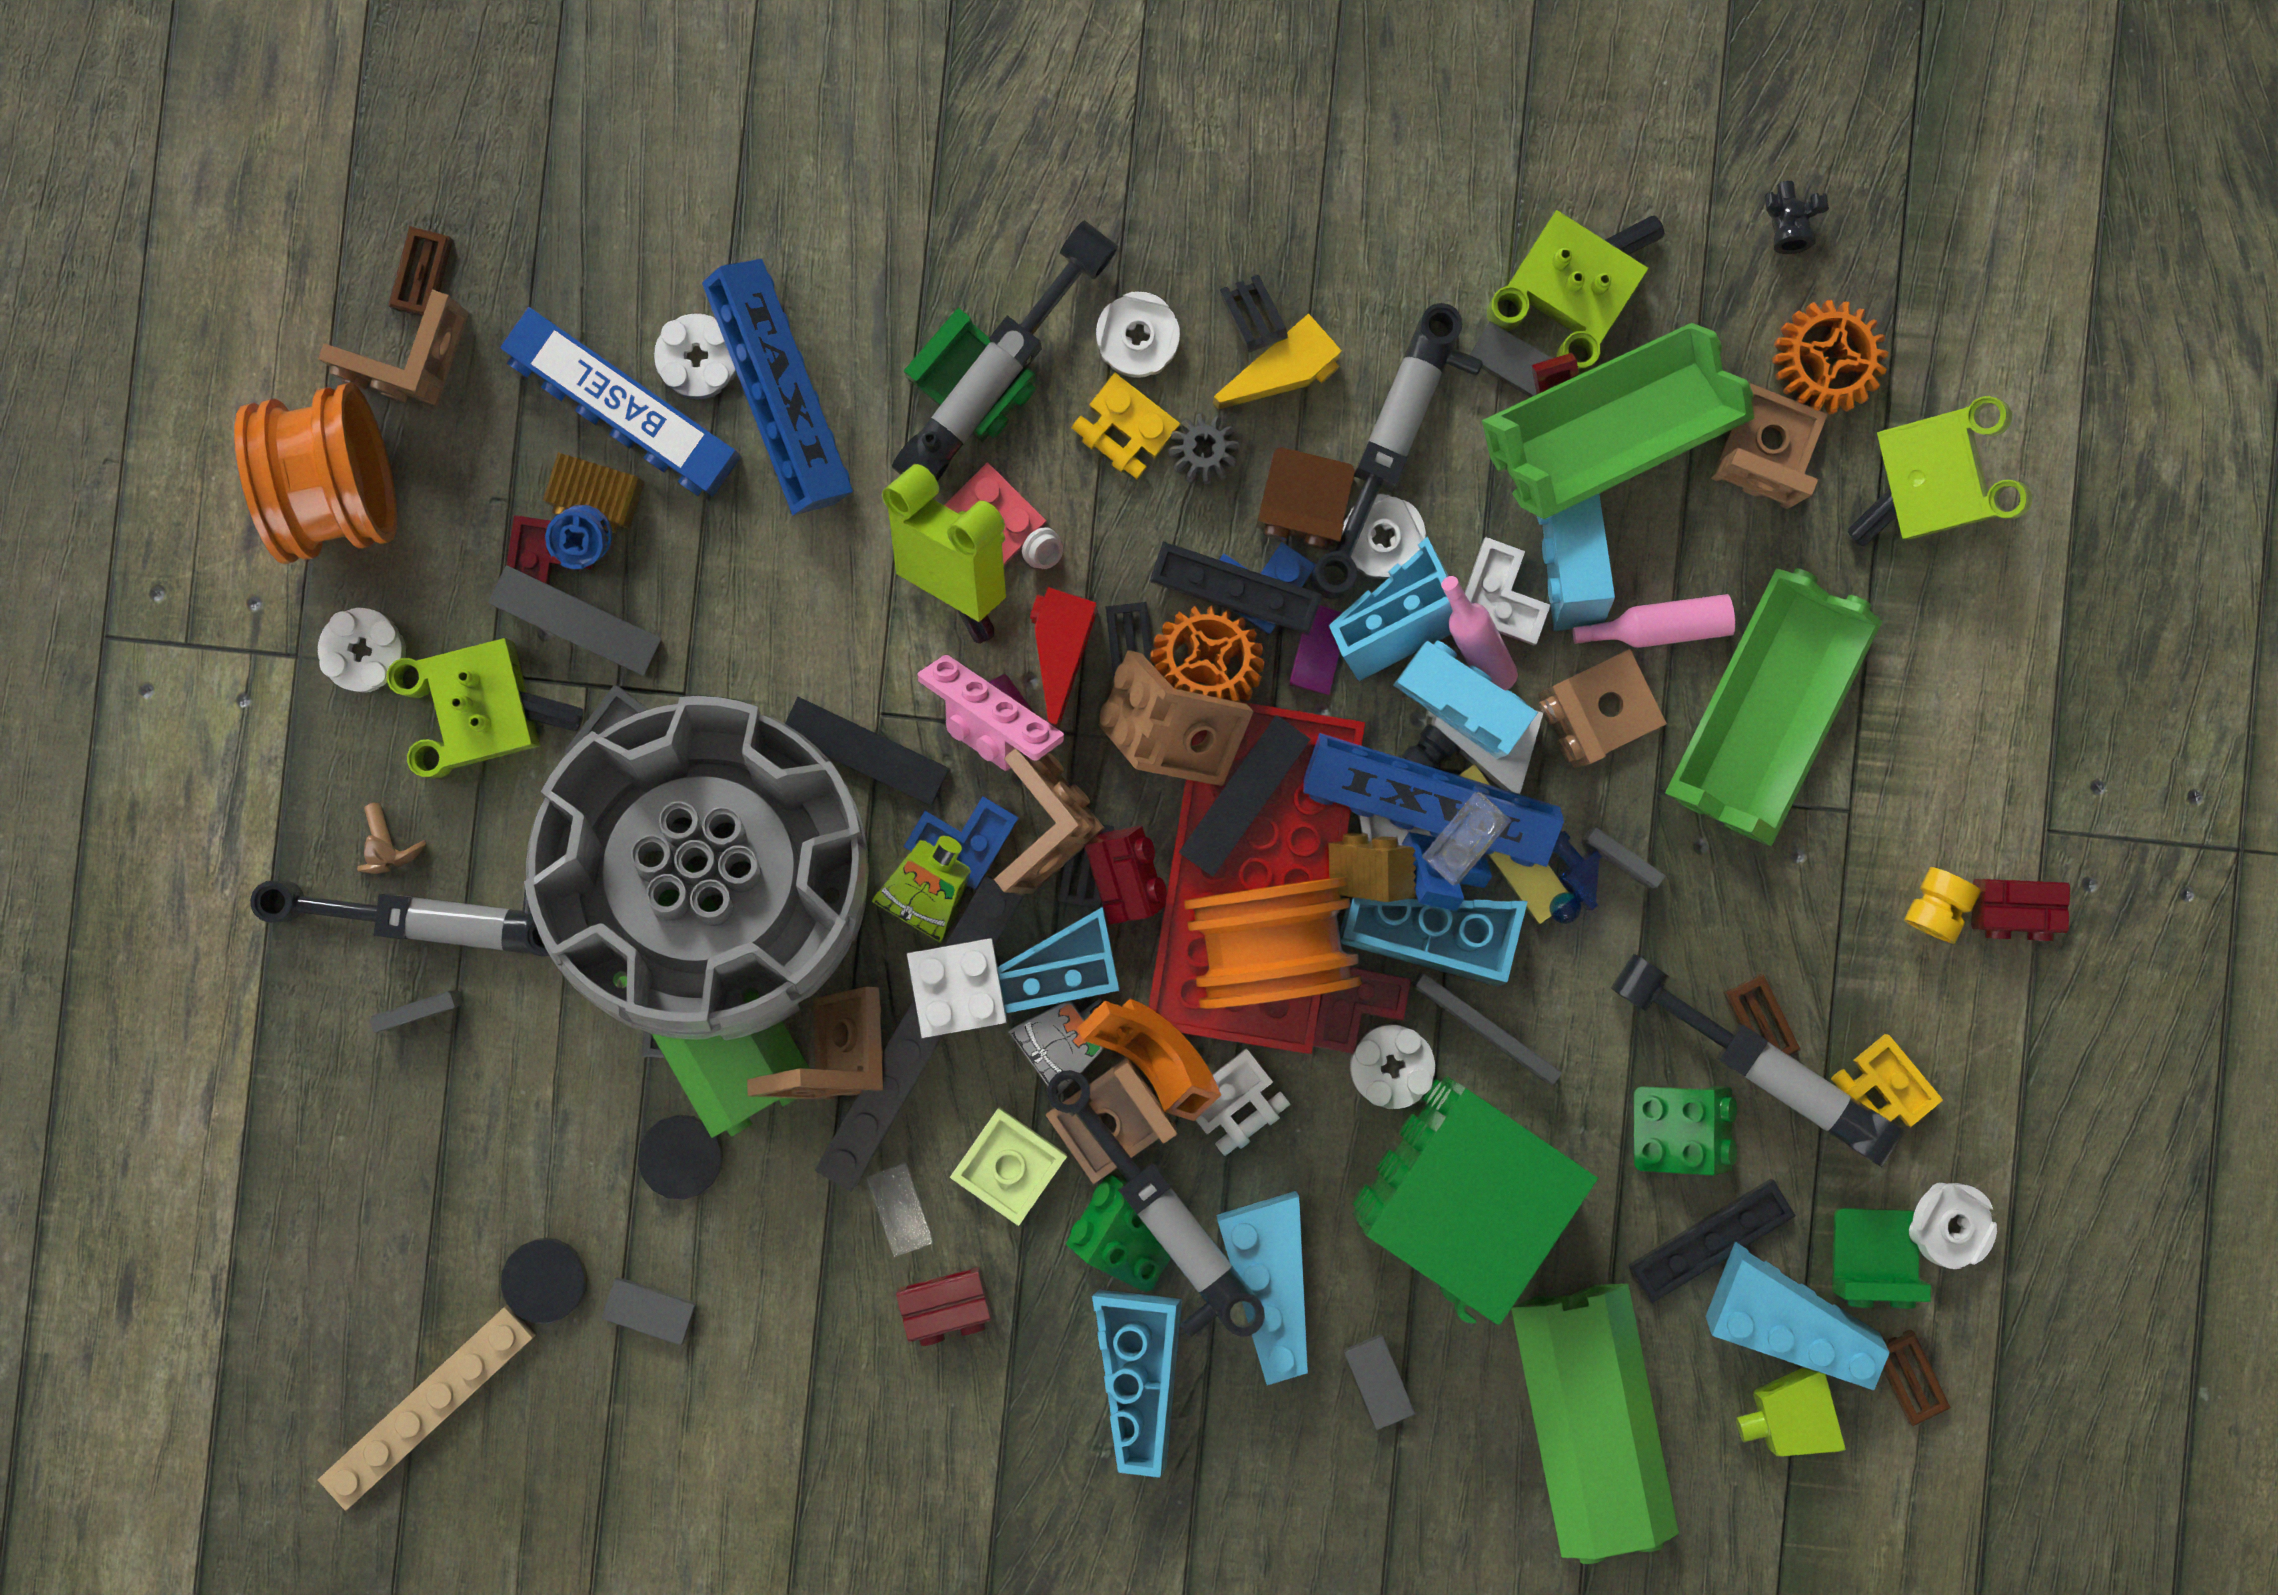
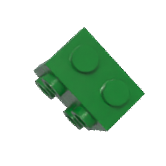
M1643 1086L1637 1088L1634 1092L1635 1167L1640 1171L1712 1176L1731 1172L1732 1165L1735 1164L1737 1159V1144L1732 1139V1123L1737 1116V1102L1732 1097V1087L1715 1086L1692 1089Z
M1109 1173L1095 1189L1091 1202L1080 1220L1074 1224L1070 1237L1065 1244L1087 1264L1139 1290L1148 1292L1154 1287L1171 1257L1118 1191L1126 1182L1120 1177Z
M1863 1208L1837 1209L1834 1213L1832 1292L1848 1300L1849 1306L1862 1308L1874 1307V1301H1890L1891 1307L1901 1309H1915L1916 1302H1931V1285L1919 1279V1248L1909 1236V1228L1913 1222L1915 1211Z

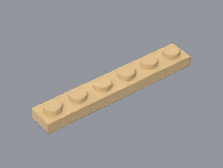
M506 1305L318 1479L320 1484L345 1511L348 1510L530 1342L536 1334Z

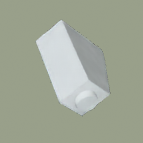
M1427 710L1426 716L1432 717L1431 725L1452 740L1459 747L1460 754L1472 764H1475L1481 772L1501 789L1517 794L1521 793L1542 720V712L1537 711L1538 714L1511 752L1504 757L1496 759Z

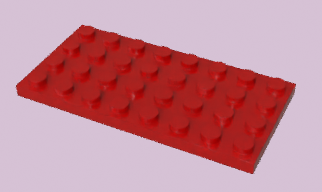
M1240 702L1247 704L1253 710V714L1223 786L1185 780L1165 902L1166 906L1164 908L1148 1007L1164 1017L1181 1033L1312 1054L1321 994L1241 1006L1200 1008L1199 999L1206 997L1207 993L1206 987H1197L1196 977L1205 975L1209 970L1204 934L1199 930H1188L1187 922L1196 919L1194 909H1185L1184 901L1227 893L1330 879L1329 843L1343 841V834L1348 832L1351 810L1349 806L1336 802L1332 805H1325L1312 800L1309 794L1304 793V776L1319 733L1362 746L1365 722ZM1278 715L1311 740L1212 877L1178 852L1273 718ZM1207 730L1197 732L1192 737L1191 746L1202 743L1207 736Z

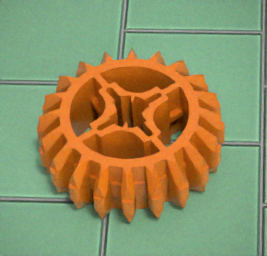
M1832 300L1825 301L1821 309L1816 303H1811L1806 307V314L1801 311L1793 314L1792 320L1794 324L1785 323L1781 328L1785 337L1778 338L1774 343V346L1784 353L1777 354L1772 358L1773 364L1784 365V369L1775 375V379L1783 380L1788 378L1790 382L1783 389L1784 394L1788 395L1796 390L1800 393L1796 398L1797 402L1804 404L1810 399V407L1816 411H1819L1824 404L1828 414L1836 413L1839 405L1847 412L1854 408V400L1860 404L1869 399L1867 391L1874 392L1880 386L1875 377L1883 376L1887 370L1883 365L1877 363L1886 359L1889 353L1884 349H1877V345L1885 341L1886 336L1883 334L1873 336L1871 330L1877 326V320H1871L1864 324L1861 319L1865 315V309L1860 308L1851 315L1849 314V302H1843L1836 312L1835 304ZM1820 326L1832 327L1830 333L1825 336L1824 342L1812 341L1810 344L1802 342L1808 330ZM1847 335L1854 341L1859 353L1852 351L1848 347ZM1828 349L1833 351L1834 355L1832 357L1837 358V362L1831 366L1826 362L1828 357L1824 358L1823 353ZM1801 361L1808 363L1812 367L1814 372L1813 380L1804 371ZM1850 371L1858 373L1850 386L1840 389L1829 388V384L1835 379L1837 372L1847 374Z
M1213 605L1208 607L1206 614L1201 615L1198 608L1194 606L1190 611V618L1179 611L1175 615V624L1166 621L1162 628L1163 634H1157L1154 639V647L1156 649L1151 651L1150 661L1155 664L1154 667L1174 689L1240 702V699L1248 701L1252 697V688H1257L1261 681V676L1258 673L1262 672L1264 668V661L1262 658H1259L1263 652L1262 643H1254L1257 635L1255 629L1243 631L1246 623L1243 617L1232 622L1229 609L1224 611L1222 616L1215 615ZM1186 643L1189 657L1184 659V664L1177 668L1173 655L1182 644ZM1237 655L1241 669L1236 676L1229 680L1226 675L1227 668L1225 665L1230 663V658ZM1196 682H1202V683L1207 684L1208 686L1200 685V684H1197Z

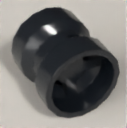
M1428 724L1420 733L1421 739L1416 746H1409L1401 756L1403 759L1441 770L1442 764L1446 761H1452L1460 752V749L1440 730Z

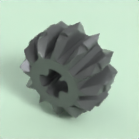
M1204 413L1197 414V427H1194L1191 421L1185 418L1181 421V425L1186 434L1179 431H1173L1171 434V439L1180 444V446L1169 448L1168 455L1174 458L1183 457L1175 463L1174 470L1178 473L1189 467L1190 470L1186 481L1189 483L1195 480L1197 472L1202 473V482L1205 486L1210 485L1211 471L1215 473L1217 478L1224 480L1227 474L1221 464L1233 468L1237 464V459L1227 453L1238 451L1240 447L1239 442L1225 441L1232 436L1234 428L1228 426L1219 431L1221 417L1218 415L1213 418L1211 426L1205 425ZM1204 440V445H1206L1207 441L1212 443L1211 457L1204 458L1203 453L1201 458L1194 454L1197 448L1196 442Z

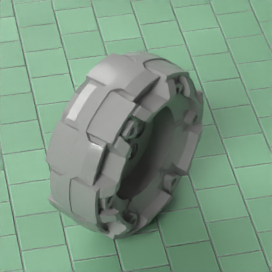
M689 696L679 697L678 704L656 707L635 714L614 724L599 735L592 731L585 736L561 760L541 790L545 799L533 822L527 849L526 881H524L528 904L538 933L550 957L572 986L592 1004L634 1029L638 1028L651 1034L681 1039H709L710 1037L720 1035L725 1041L765 1030L800 1010L798 1003L812 996L828 980L847 954L851 942L857 938L866 905L869 867L864 828L856 804L832 762L813 743L785 723L772 717L761 715L757 706L720 697ZM685 817L692 820L690 828L684 833L678 834L670 831L672 823L678 818ZM722 823L735 825V831L730 837L719 839L713 836L714 830L718 825ZM661 851L664 853V858L659 865L655 867L643 865V859L649 852ZM695 856L706 857L708 862L702 871L692 873L686 870L687 862ZM744 861L751 865L750 872L742 878H734L729 875L730 868L737 862ZM676 890L680 892L679 899L674 905L669 907L658 905V899L664 891ZM831 892L840 895L839 900L835 903L829 904L824 901L825 896ZM718 895L724 899L722 906L714 912H705L701 909L702 902L708 896ZM622 976H627V986L624 988L617 987L618 979ZM756 992L759 994L758 999L749 1003L744 1002L747 993Z

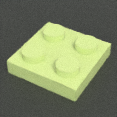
M998 1107L950 1178L1019 1226L1067 1158V1154Z

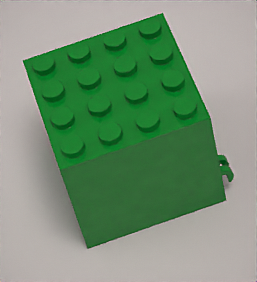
M1445 1075L1441 1082L1435 1079L1432 1082L1431 1089L1424 1094L1422 1100L1427 1104L1418 1117L1411 1114L1402 1126L1399 1135L1403 1139L1396 1150L1388 1149L1381 1157L1375 1168L1379 1175L1371 1187L1364 1184L1352 1202V1205L1356 1207L1352 1214L1367 1237L1438 1284L1441 1293L1448 1301L1454 1303L1457 1315L1464 1322L1476 1323L1474 1317L1464 1310L1466 1306H1470L1500 1326L1599 1178Z

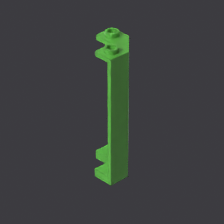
M1690 323L1483 419L1482 424L1490 459L1498 472L1504 469L1508 471L1518 487L1512 494L1520 507L1542 519H1546L1755 419L1752 406L1753 391L1746 379L1723 371L1720 356L1722 346L1717 334L1710 329Z
M1776 568L1665 794L1684 807L1700 815L1706 814L1724 823V827L1771 847L1883 622L1870 610L1872 605L1866 600L1854 595H1848L1847 599L1829 595L1817 584L1818 578L1815 575L1799 568H1795L1793 573Z
M688 861L686 870L696 873L692 864ZM676 890L664 891L658 899V905L663 907L674 905L679 899L680 892ZM710 896L702 902L701 909L703 911L714 912L718 910ZM622 976L620 980L624 987H626L627 976ZM756 992L747 993L744 1002L749 1003L758 999L759 994ZM783 1022L757 1033L726 1041L720 1035L710 1037L709 1039H681L652 1034L711 1138L726 1130L730 1137L753 1124L749 1118L753 1114L779 1100L783 1107L797 1099L748 1096L747 1079L800 1068L810 1069Z
M1592 1285L1572 1295L1536 1296L1513 1306L1511 1310L1561 1557L1579 1558L1582 1564H1593L1603 1561L1605 1557L1635 1551L1653 1552L1662 1549L1664 1542L1678 1535L1679 1531L1629 1285Z

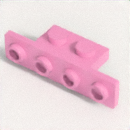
M949 655L942 656L918 672V682L945 700L946 727L951 736L958 741H963L976 750L983 759L993 762L1004 771L1011 768L1004 758L1014 748L1036 761L1064 741L1063 732Z

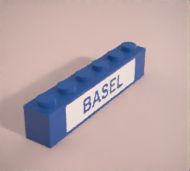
M530 307L527 308L500 347L510 356L507 361L509 366L526 378L529 377L531 372L545 380L541 385L542 389L561 402L565 396L579 404L575 411L594 425L600 419L610 425L613 429L609 435L630 449L635 443L646 450L647 453L643 459L663 473L669 466L681 475L678 483L696 496H699L703 490L713 497L741 458L735 449Z

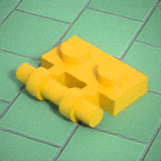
M1114 372L1089 404V408L1101 416L1099 420L1093 425L1081 415L1072 425L1071 429L1083 437L1082 442L1091 450L1096 447L1113 461L1111 465L1122 473L1125 470L1135 479H1138L1147 466L1135 456L1142 448L1155 458L1170 440L1172 432L1178 430L1180 423ZM1111 426L1130 439L1124 448L1106 435Z
M1884 1034L1853 1060L1863 1072L1859 1078L1853 1080L1845 1069L1838 1071L1831 1078L1839 1089L1889 1121L1899 1116L1906 1126L1910 1127L1943 1101L1888 1034ZM1872 1087H1875L1887 1102L1881 1109H1877L1865 1095Z

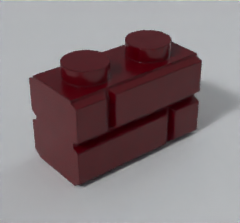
M1143 826L1104 832L1084 844L1109 925L1128 920L1149 918L1166 906V885L1164 880L1157 876L1153 863L1155 848L1152 840L1145 836Z
M1974 879L1973 885L1981 889V893L1972 909L1971 926L1972 929L1985 930V938L2011 939L2012 931L2027 932V940L2053 941L2054 933H2067L2069 931V883Z
M980 1267L900 1287L896 1292L907 1340L909 1342L919 1340L920 1346L939 1343L945 1340L944 1333L960 1329L962 1336L983 1331L986 1329L985 1322L991 1321L993 1316Z

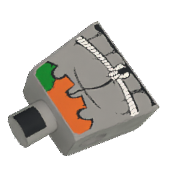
M1101 998L1082 1012L1079 1011L1072 1000L1062 1002L1009 1030L1010 1035L1047 1085L1061 1071L1072 1070L1081 1073L1104 1049V1047L1083 1041L1078 1027L1103 1003ZM1070 1079L1062 1081L1057 1087V1096L1060 1093H1062L1064 1089L1073 1080Z

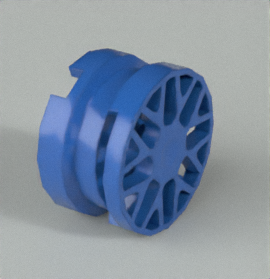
M574 505L555 516L548 524L545 534L546 547L551 557L555 556L561 562L560 565L570 569H583L594 564L610 549L613 539L612 527L607 517L598 509L589 505ZM605 525L608 528V532L604 531L603 529Z

